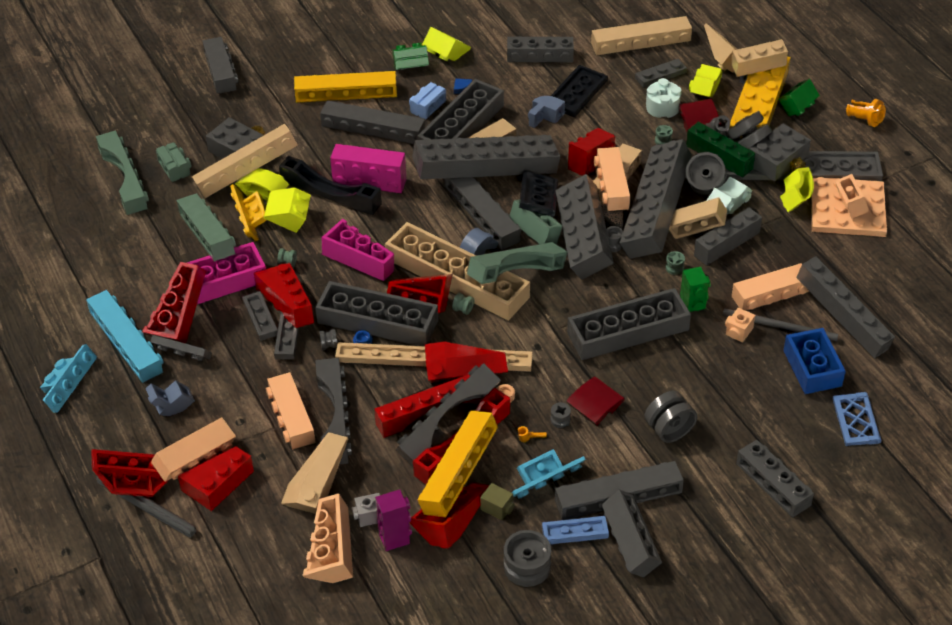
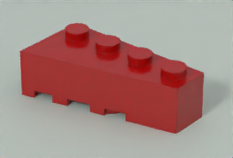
M180 262L169 282L166 293L162 294L160 304L156 311H153L151 314V320L142 332L150 337L155 335L186 344L206 271L198 265Z
M290 263L254 272L256 290L264 294V298L268 302L271 301L274 304V308L277 311L280 310L295 328L314 323L312 304Z

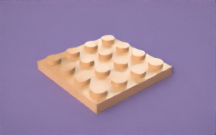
M813 178L814 190L811 195L812 232L886 237L884 182L856 180L865 197L869 212L851 219L839 196L835 183L840 178Z

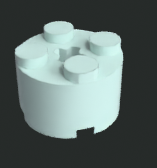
M662 78L647 88L646 108L649 114L657 118H670L679 112L681 101L680 87Z

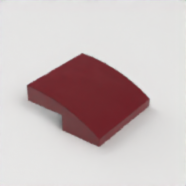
M712 99L679 104V112L684 120L686 132L698 121L705 125L710 123L713 118L719 116Z
M594 376L580 386L566 401L571 407L598 426L609 412L613 414L625 399Z

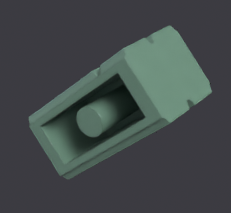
M173 142L156 148L157 160L170 181L174 182L180 178L190 176L191 162L188 157L185 158L181 147L178 148Z

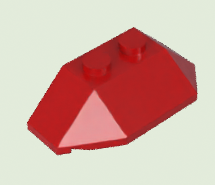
M92 449L91 451L92 470L111 494L153 497L168 482L163 480L151 463L155 454Z

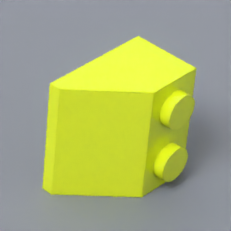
M430 27L422 45L427 46L428 52L434 55L436 52L439 53V58L448 61V59L456 61L471 49L469 45L433 27Z
M297 188L270 191L264 219L297 233L306 220L311 195Z

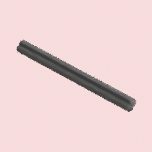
M97 476V483L106 488V486ZM118 495L187 537H193L196 534L197 530L194 525L147 497Z

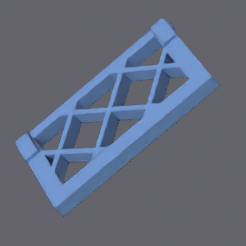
M867 392L833 396L832 399L845 446L881 443L882 440ZM863 401L865 408L857 404L856 402ZM843 402L849 404L845 409L841 406ZM853 406L861 412L858 416H855L848 412V410ZM864 413L868 415L870 423L861 419ZM844 415L853 419L850 425L846 424ZM856 422L865 426L862 432L853 428ZM868 429L872 430L873 436L865 435ZM849 431L858 435V437L850 438Z

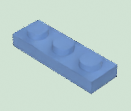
M605 516L542 522L543 535L550 544L609 538Z

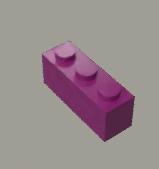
M400 489L376 496L378 530L385 551L410 544L409 535L412 534V529L409 524L411 516L408 511L410 503L407 496L403 497Z

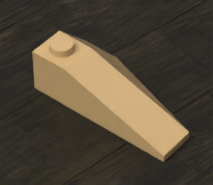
M706 23L704 27L714 58L719 62L718 66L724 71L728 69L734 73L732 51L738 49Z
M330 432L327 433L288 484L281 503L282 505L316 514L319 499L328 497L348 437Z

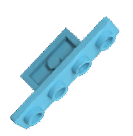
M87 344L82 345L73 358L57 361L55 368L45 377L44 383L40 387L44 393H47L43 401L53 413L59 412L97 358Z
M553 449L518 466L517 470L525 485L512 492L513 497L517 496L520 499L529 494L528 490L534 487L538 490L547 485L546 481L550 479L556 481L565 476L564 472L570 470L572 473L582 467L581 463L586 460L585 457L582 456L563 466Z

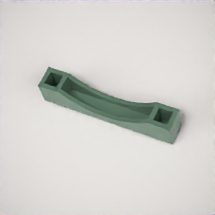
M116 130L96 136L98 149L103 160L117 166L125 175L119 193L126 215L148 209L146 204L149 201L147 192L142 191L144 190L142 181L138 180V172L136 169H133L132 158H128L129 153L127 147H124L122 136L119 137Z
M550 242L470 257L467 274L479 283L485 284L496 282L502 273L513 269L532 268L548 271L563 269L567 251Z

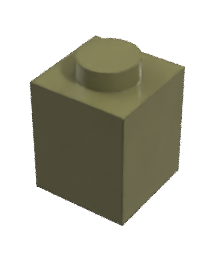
M493 483L490 484L480 497L481 510L500 520H503L507 514L510 515L515 506L513 503V493Z

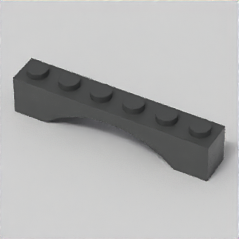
M339 358L315 360L318 388L327 395L335 408L333 420L321 437V441L328 432L350 439V429L345 427V423H349L348 411H344V408L348 407L347 396L342 394L346 392L345 380L341 381V378L345 377L344 365L340 366ZM351 442L346 444L340 464H348V455H352Z
M484 363L480 367L476 365L468 373L470 377L466 381L461 379L454 386L456 389L454 393L450 394L448 392L440 400L442 404L438 408L434 406L427 412L428 418L424 422L419 420L412 427L414 431L409 436L405 434L397 442L399 446L396 451L412 467L413 460L424 450L431 448L435 427L446 412L462 402L483 399L501 381Z

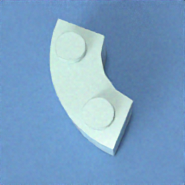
M729 177L721 187L714 188L707 201L719 197L727 209V214H732L744 202L749 201L753 190L734 178Z

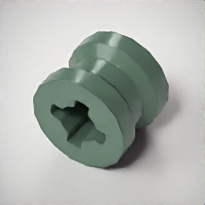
M667 125L658 126L655 132V143L661 145L671 142L672 128Z
M281 248L278 253V266L290 263L292 268H294L297 260L296 250L286 251V249Z
M678 251L668 253L666 257V271L672 275L681 274L684 270V254Z
M457 293L452 309L469 315L474 305V297H466L463 293Z

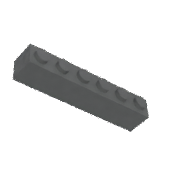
M328 100L320 113L321 126L411 144H414L417 136L425 129L424 118Z
M473 177L444 178L445 188L486 233L493 235V239L499 242L497 246L501 250L520 242V226L512 221L510 215L502 210L500 204L492 199L490 193L482 188L479 181H476Z
M817 256L802 264L796 278L874 359L887 351L895 336Z
M675 461L663 462L655 466L642 467L633 471H624L611 476H602L598 479L584 480L580 483L555 488V503L561 519L567 520L604 511L601 504L619 489L632 494L636 503L682 493L684 480Z

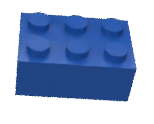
M824 328L786 335L783 351L804 394L842 387L846 371Z

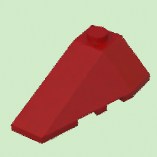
M450 342L425 344L427 375L430 383L451 381L466 376L476 365L480 367L483 363L494 374L508 373L505 352Z

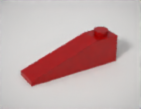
M471 483L465 486L447 517L424 515L421 509L411 517V522L409 523L430 545L443 549L449 548L462 536L481 505L480 497L490 485Z

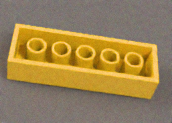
M787 56L786 66L748 74L729 129L744 117L750 116L758 110L764 119L756 127L763 124L770 125L789 72L791 57Z

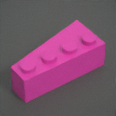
M341 219L322 236V255L382 281L394 272V253L381 244L372 242L371 237L368 235L363 236L360 234L356 227L347 225L346 220Z

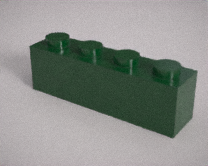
M699 121L688 129L686 145L697 153L710 152L716 154L722 159L726 169L742 178L753 170L755 152Z

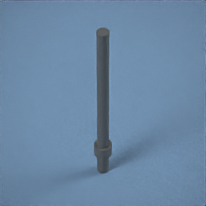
M724 308L723 316H732L735 310ZM755 315L754 323L797 333L819 329V327L810 328ZM825 331L829 340H838L839 334Z

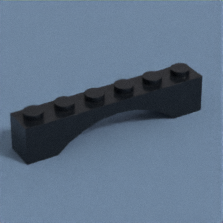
M287 156L279 165L280 175L293 187L370 215H374L382 205L381 188L367 183L351 186L333 182L315 172L304 161L291 156Z

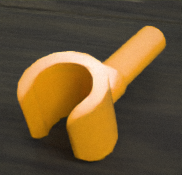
M525 426L518 428V437L523 443L529 441L530 438H546L547 436L546 432H529Z

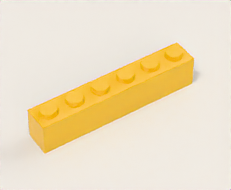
M395 71L294 76L295 100L297 103L397 97Z
M470 411L417 499L424 515L447 517L498 429L492 413Z

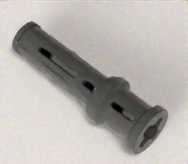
M721 115L713 118L710 123L705 125L720 133L730 127V120L728 117Z

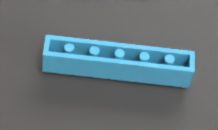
M105 290L86 299L90 314L142 383L163 373L162 357L159 353L156 354L150 341L146 342L143 332L136 329L134 320L127 317L126 310L123 306H119L118 300L114 295L111 296Z

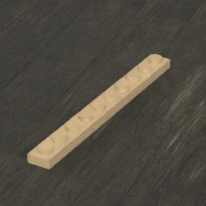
M340 342L337 344L335 358H339V362L426 366L425 346ZM494 350L506 353L509 371L531 372L532 352Z

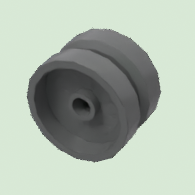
M758 110L738 121L735 126L727 131V134L731 139H736L742 135L743 137L737 143L748 149L769 135L772 130L768 124L756 127L764 119Z
M702 152L689 160L686 167V178L691 190L697 195L709 197L714 188L721 187L727 181V172L720 157L710 152Z
M672 390L663 393L653 400L646 409L644 417L645 421L655 430V433L663 442L671 443L690 432L697 421V412L678 391Z
M521 530L513 533L504 545V573L514 584L523 587L536 586L542 583L549 576L551 570L550 542L544 535L533 530Z

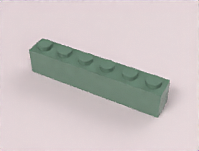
M196 193L176 200L180 216L213 261L235 254L234 247H236L234 237L229 235L227 228L224 229L222 222L218 221L216 214H212L210 206H206L204 199H201Z

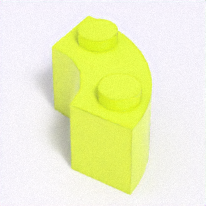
M701 64L700 69H697L694 80L690 81V92L710 98L713 97L719 86L723 74L722 70Z
M809 167L798 168L783 179L785 193L780 198L787 212H791L811 197L814 190V181Z
M262 168L250 172L235 183L246 196H250L258 191L265 201H268L270 191L286 189L289 186V183L285 181L283 176Z

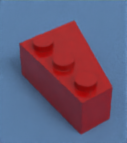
M596 128L587 133V137H579L575 143L569 142L568 169L581 176L592 173L596 168L594 156H597V149L616 147L615 135Z
M453 274L396 279L389 282L387 294L437 304L438 313L446 311Z
M235 446L178 475L181 491L212 511L254 472L252 457Z

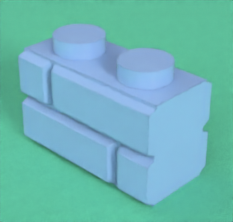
M432 82L425 87L423 86L416 96L410 98V112L426 120L446 101L445 88L437 86Z

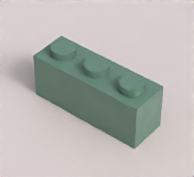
M514 200L510 212L512 221L518 224L521 230L538 242V244L550 242L557 244L562 225L551 216L519 208V200Z

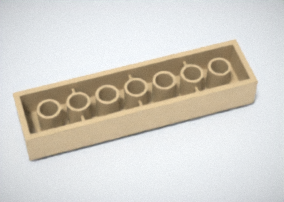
M408 222L385 243V248L394 253V264L420 277L453 274L450 292L456 295L460 292L466 297H474V304L508 321L530 298V282L509 271L502 273L496 282L479 283L467 274L470 257L476 255Z

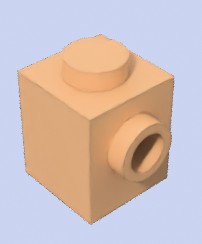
M737 308L732 316L729 315L726 319V335L744 342L754 328L755 315Z

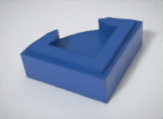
M455 79L454 94H460L472 80Z

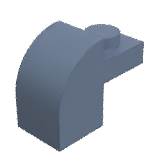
M541 96L534 99L532 109L528 113L529 126L535 128L543 119L556 124L565 114V101L553 96Z
M475 228L465 236L460 248L477 256L483 255L486 249H496L499 242L493 239V235Z
M176 380L165 390L152 383L145 388L149 395L148 400L152 405L156 406L159 415L171 416L183 412L195 402L189 387Z

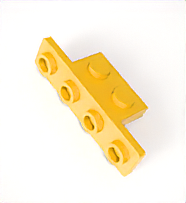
M232 184L230 185L232 190L231 196L236 202L235 208L241 215L239 219L245 227L243 231L248 238L252 237L255 241H258L259 238L255 228L267 221L264 219L266 206L263 198L256 191L244 199L243 193Z

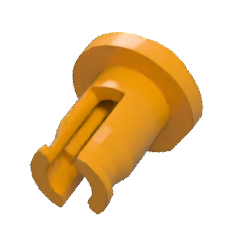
M874 99L872 103L851 100L852 105L847 104V116H855L856 118L867 120L869 126L876 127L884 120L886 107L881 100Z

